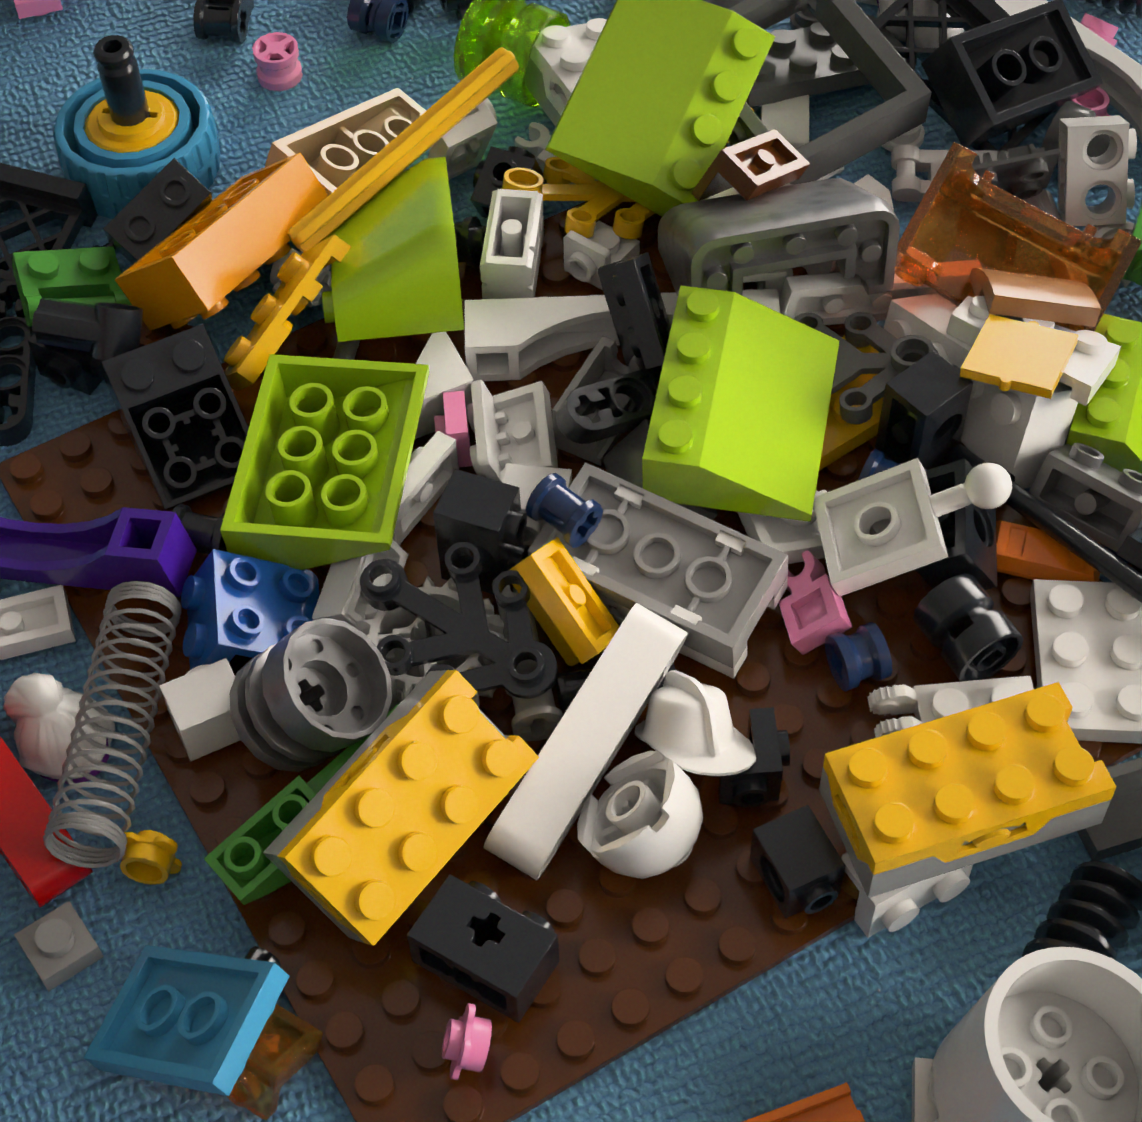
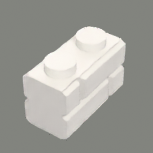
M510 189L492 191L480 261L482 299L535 298L541 247L544 237L543 194L538 193V191Z

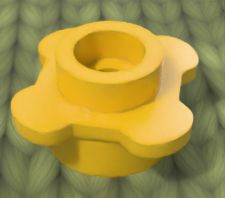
M143 830L137 834L124 832L127 837V844L124 851L125 854L120 863V869L128 878L139 883L156 885L167 881L169 874L180 872L182 862L175 856L178 844L173 839L153 830Z

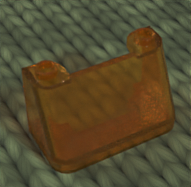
M953 142L898 242L896 275L905 282L915 286H923L925 284L959 303H962L967 296L974 297L970 281L972 268L1081 281L1092 289L1100 304L1101 311L1096 326L1090 327L1055 322V324L1074 331H1095L1142 240L1121 229H1118L1111 239L1096 238L1094 235L1098 228L1090 224L1083 231H1080L991 184L995 174L986 170L982 177H980L972 167L977 153Z

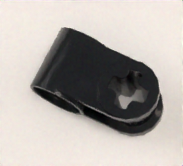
M197 0L193 15L196 38L205 40L209 35L233 37L235 42H244L247 36L248 22L254 8V0Z

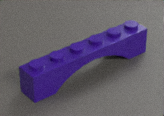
M122 507L108 516L87 522L68 524L33 523L0 517V579L111 590L113 587L124 582L145 581L162 586L174 594L175 597H180L197 551L176 512Z

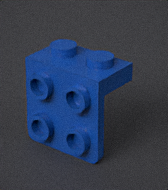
M213 549L196 574L188 576L181 594V605L183 609H187L188 628L183 640V653L186 657H189L190 670L200 665L213 664L225 658L230 662L235 655L254 658L271 645L277 644L283 637L302 624L313 621L312 615L320 596L317 576L307 569H294L280 563Z

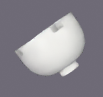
M647 751L631 756L614 767L604 777L611 786L603 793L599 801L590 794L584 803L577 823L578 840L597 861L614 873L641 879L659 875L683 863L692 852L703 820L702 804L698 789L669 757L665 759L657 751Z

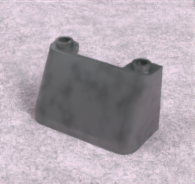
M830 178L778 187L748 201L740 194L674 206L659 221L658 250L677 296L680 285L731 291L742 295L744 276L838 260V267L844 279L854 278L855 274L858 275L867 295L893 291L900 226L896 214L887 201L847 180Z

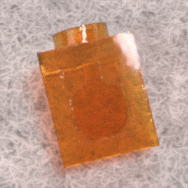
M276 1004L246 1062L242 1074L237 1079L230 1095L227 1096L228 1099L235 1105L246 1108L263 1120H268L277 1110L281 1087L317 1053V1049L321 1045L323 1032Z

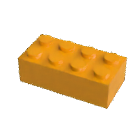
M301 152L239 178L115 278V281L131 304L143 309L142 320L150 331L171 324L173 329L180 328L193 320L198 314H200L202 319H207L228 305L229 301L225 297L232 290L235 292L240 291L255 282L261 276L257 269L263 263L269 265L285 256L291 250L288 244L290 241L288 236L289 229L328 195Z

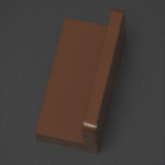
M774 129L722 149L691 194L698 201H701L733 187L748 201L800 179L810 163Z

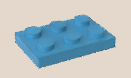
M145 945L83 1058L100 1071L229 1096L237 1079L242 1074L246 1062L268 1018L273 1013L276 1002L290 976L274 962Z

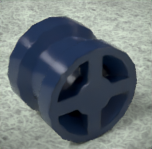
M869 622L860 625L854 634L848 636L838 632L826 637L825 653L828 665L841 690L846 692L855 689L860 685L861 680L870 677L880 681L891 676L892 659L885 637L875 623Z

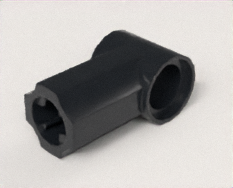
M48 297L41 298L38 308L33 314L32 331L35 333L36 343L90 352L92 358L105 361L140 348L143 309L119 303L100 302L90 305Z

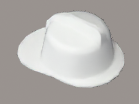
M677 670L667 672L663 687L652 692L646 720L635 728V735L640 740L649 744L665 759L669 757L682 770L695 774L709 776L735 775L750 769L757 759L751 741L733 727L725 693L717 687L702 684L695 678Z

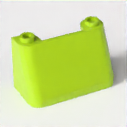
M446 156L425 158L400 173L327 237L329 238L335 234L351 246L341 262L335 261L331 264L332 291L322 292L325 323L335 322L338 342L465 330Z

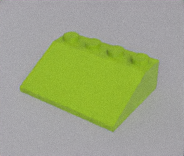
M616 0L545 150L662 217L674 206L698 201L691 193L719 152L725 148L775 36L738 13L703 0Z
M680 285L642 457L643 489L677 504L811 522L840 340L736 292Z
M269 354L220 529L227 551L304 570L390 550L429 377V365Z

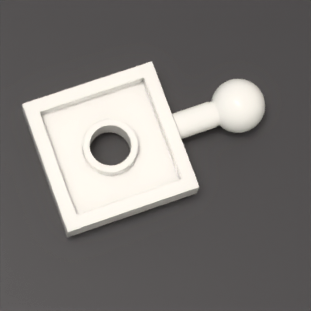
M919 458L815 497L814 509L830 583L837 595L841 597L947 558L948 553L938 517L970 504H974L982 509H994L1001 506L1007 501L1012 491L1010 475L998 464L982 463L971 469L965 479V483L931 494L926 471ZM883 519L891 520L889 526L884 531L868 535L871 526L875 522Z

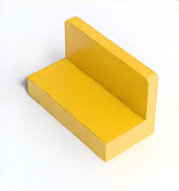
M558 537L509 569L518 571L530 588V599L527 606L567 665L574 666L579 662L583 664L608 646L619 625ZM512 584L517 590V592L520 593L522 587L517 584Z

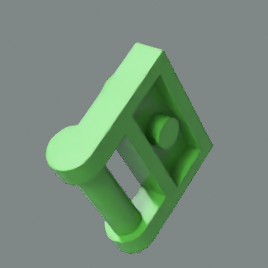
M113 246L13 252L12 268L28 327H32L33 314L37 310L41 298L48 297L90 305L100 302L132 305L115 281V278L121 274Z

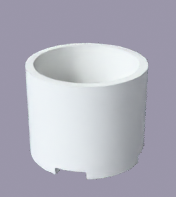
M1075 947L1046 948L1027 954L1015 961L950 1031L936 1052L931 1071H934V1096L939 1114L935 1122H1142V979L1129 968L1112 958Z

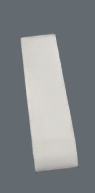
M638 603L631 608L540 751L539 758L530 767L497 819L485 841L484 849L535 880L540 878L581 813L584 803L596 789L646 708L652 692L657 690L679 654L688 636V632Z

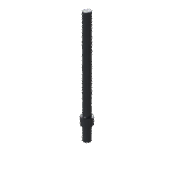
M962 444L955 446L948 456L949 463L966 459L973 468L979 464L987 463ZM1007 471L1012 481V491L1005 504L1142 603V574L1017 485L1015 483V476Z

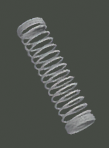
M124 582L113 587L107 596L103 611L104 619L99 626L100 633L95 641L96 648L91 656L92 664L87 671L88 679L83 686L84 694L79 701L80 710L75 717V727L70 734L71 743L66 749L67 758L62 765L63 774L57 783L58 792L53 799L54 808L48 816L49 822L44 831V846L51 854L65 863L78 867H107L119 862L125 854L127 837L124 832L131 826V820L128 815L135 809L133 798L139 793L137 782L143 776L141 765L147 760L145 749L151 743L149 733L155 727L153 718L158 712L157 702L162 696L159 685L166 681L164 672L169 666L168 656L173 651L172 641L176 637L175 628L179 623L181 615V604L175 595L164 587L151 582ZM128 598H146L160 602L172 611L173 617L168 620L157 612L143 608L117 610L114 604ZM123 613H143L154 616L163 622L154 624L139 622L126 617ZM120 628L137 636H160L164 641L150 643L136 638H127L115 629ZM112 632L119 638L108 640L106 634ZM130 643L134 646L151 648L161 656L146 658L118 650L112 644ZM166 645L167 650L163 652L159 647ZM108 646L115 654L105 656L102 649ZM127 658L132 661L147 663L157 671L141 673L124 669L108 659ZM163 659V665L160 668L155 662ZM104 661L113 669L101 671L98 664ZM119 673L140 677L150 682L153 686L136 688L122 685L108 678L106 674ZM159 674L160 680L157 683L150 678ZM101 677L109 684L97 686L94 680ZM122 689L131 691L147 698L149 701L142 703L121 701L107 695L102 690ZM155 690L156 695L154 698H152L146 692ZM97 692L106 700L93 702L90 695ZM120 705L134 709L145 717H120L104 711L99 706ZM152 705V711L150 714H148L144 709L140 708ZM94 708L103 716L90 718L86 711ZM148 720L149 726L146 730H144V728L137 723H141ZM115 721L130 725L139 730L140 733L125 734L114 732L99 726L95 722ZM89 723L100 732L86 734L82 727ZM144 736L145 742L141 746L131 738ZM92 738H114L125 741L135 746L136 749L123 750L100 744ZM85 739L97 748L82 750L77 743ZM75 748L77 752L72 754V751ZM137 752H140L141 758L138 762H136L132 757L126 754H135ZM88 754L117 756L132 763V765L108 764L94 759ZM82 756L95 765L78 767L74 759ZM71 764L73 769L68 771V767ZM136 768L137 775L133 779L129 774L121 770ZM85 771H106L117 774L128 781L115 782L92 776ZM78 772L93 782L75 784L69 776ZM67 781L69 785L64 788V783ZM132 784L133 791L130 795H128L125 791L117 788L116 786H128ZM81 787L102 788L113 791L123 797L109 798L98 796L83 790ZM75 789L80 794L91 799L70 800L65 793ZM62 797L65 802L59 805V800ZM128 800L129 808L124 812L121 808L111 803H121ZM77 804L102 806L119 814L92 812ZM71 806L78 812L62 813L61 809ZM124 817L125 825L120 828L109 819ZM74 828L87 834L106 836L113 840L117 846L111 848L85 846L70 840L61 834L59 829ZM53 832L57 835L58 838H60L62 841H64V842L67 843L68 845H66V844L62 843L61 841H59V840L53 835Z

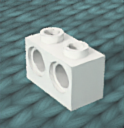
M1120 115L1059 119L1060 155L1058 158L1057 210L1065 227L1126 224V209H1132L1135 203L1134 180L1128 179V159H1135L1137 136L1135 129H1129L1130 123ZM1101 134L1109 135L1110 144L1107 151L1098 157H1089L1087 155V146L1091 139ZM1107 185L1108 195L1101 204L1096 206L1086 205V195L1092 187Z

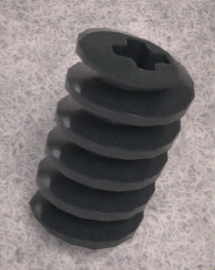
M1091 860L1076 866L1072 872L1070 882L1061 889L1058 901L1049 908L1046 916L1047 920L1040 923L1034 935L1035 939L1028 942L1025 946L1022 957L1046 948L1075 947L1100 953L1116 961L1117 954L1114 949L1125 947L1129 938L1126 930L1136 928L1141 918L1138 911H1142V882L1129 872L1102 861Z

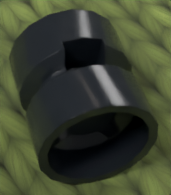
M967 573L953 576L933 588L920 601L913 615L914 622L933 647L942 648V658L961 682L985 680L993 676L1016 656L1024 640L1003 611L993 610L994 602L990 595L973 575Z

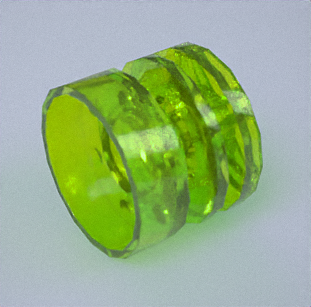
M473 0L461 21L456 37L453 56L455 73L461 81L494 51L503 47L514 54L519 64V69L497 90L505 98L536 108L539 106V103L525 86L527 64L533 46L544 28L553 25L571 26L569 19L564 13L534 2L526 5L525 0Z

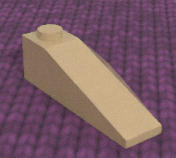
M395 88L272 142L265 167L301 152L325 192L329 195L426 110L402 90Z

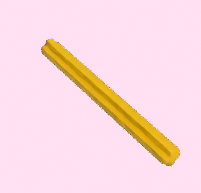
M503 47L494 51L300 219L288 231V236L294 246L304 253L331 235L513 76L519 69V64L514 54Z

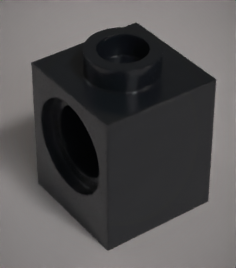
M809 805L753 829L750 859L785 919L803 910L807 914L819 912L836 900L841 891L846 865Z

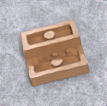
M972 268L970 281L974 297L985 296L989 314L1090 327L1096 326L1101 307L1092 289L1084 282L983 268Z

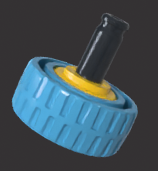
M110 35L99 40L94 47L93 54L98 62L97 69L100 78L87 83L74 92L63 104L55 120L56 123L53 128L54 144L64 178L85 183L97 214L109 219H113L173 158L209 189L217 176L221 159L216 124L210 104L204 97V94L190 81L176 74L161 70L139 69L134 56L133 44L127 38L120 35Z

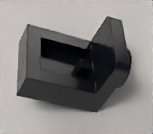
M774 707L749 710L747 738L753 744L757 759L751 768L735 775L719 776L718 796L720 804H736L740 807L751 808L761 806L768 801L779 800L783 775L782 766L790 765V744L787 730H777Z

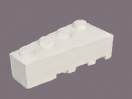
M934 293L891 300L884 329L899 339L909 335L925 337L932 342L940 356L950 364L957 365L960 368L972 347L946 333L951 313L957 306L939 294ZM972 380L974 383L961 442L985 462L998 463L1015 476V483L1021 488L1031 487L1047 454L1065 444L1078 404L1077 401L1070 398L1072 388L1059 381L1051 399L1012 389L1002 391L999 389V386Z

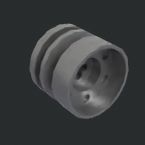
M329 618L313 620L302 624L283 637L277 644L271 645L264 652L256 655L236 673L229 693L230 716L240 740L257 759L277 770L300 772L319 765L327 758L338 754L341 749L364 739L381 725L387 718L392 701L391 675L381 652L365 633L345 621Z

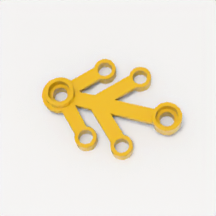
M550 157L545 160L543 177L541 174L528 168H511L504 173L502 189L538 191V193L543 194V201H588L579 208H572L567 211L564 226L566 233L572 230L586 238L594 235L596 221L622 202H635L606 184L595 181L592 176L558 157ZM544 179L547 180L548 184H543ZM637 202L630 208L619 209L615 213L613 231L621 238L637 239L642 235L644 221L655 214V212Z

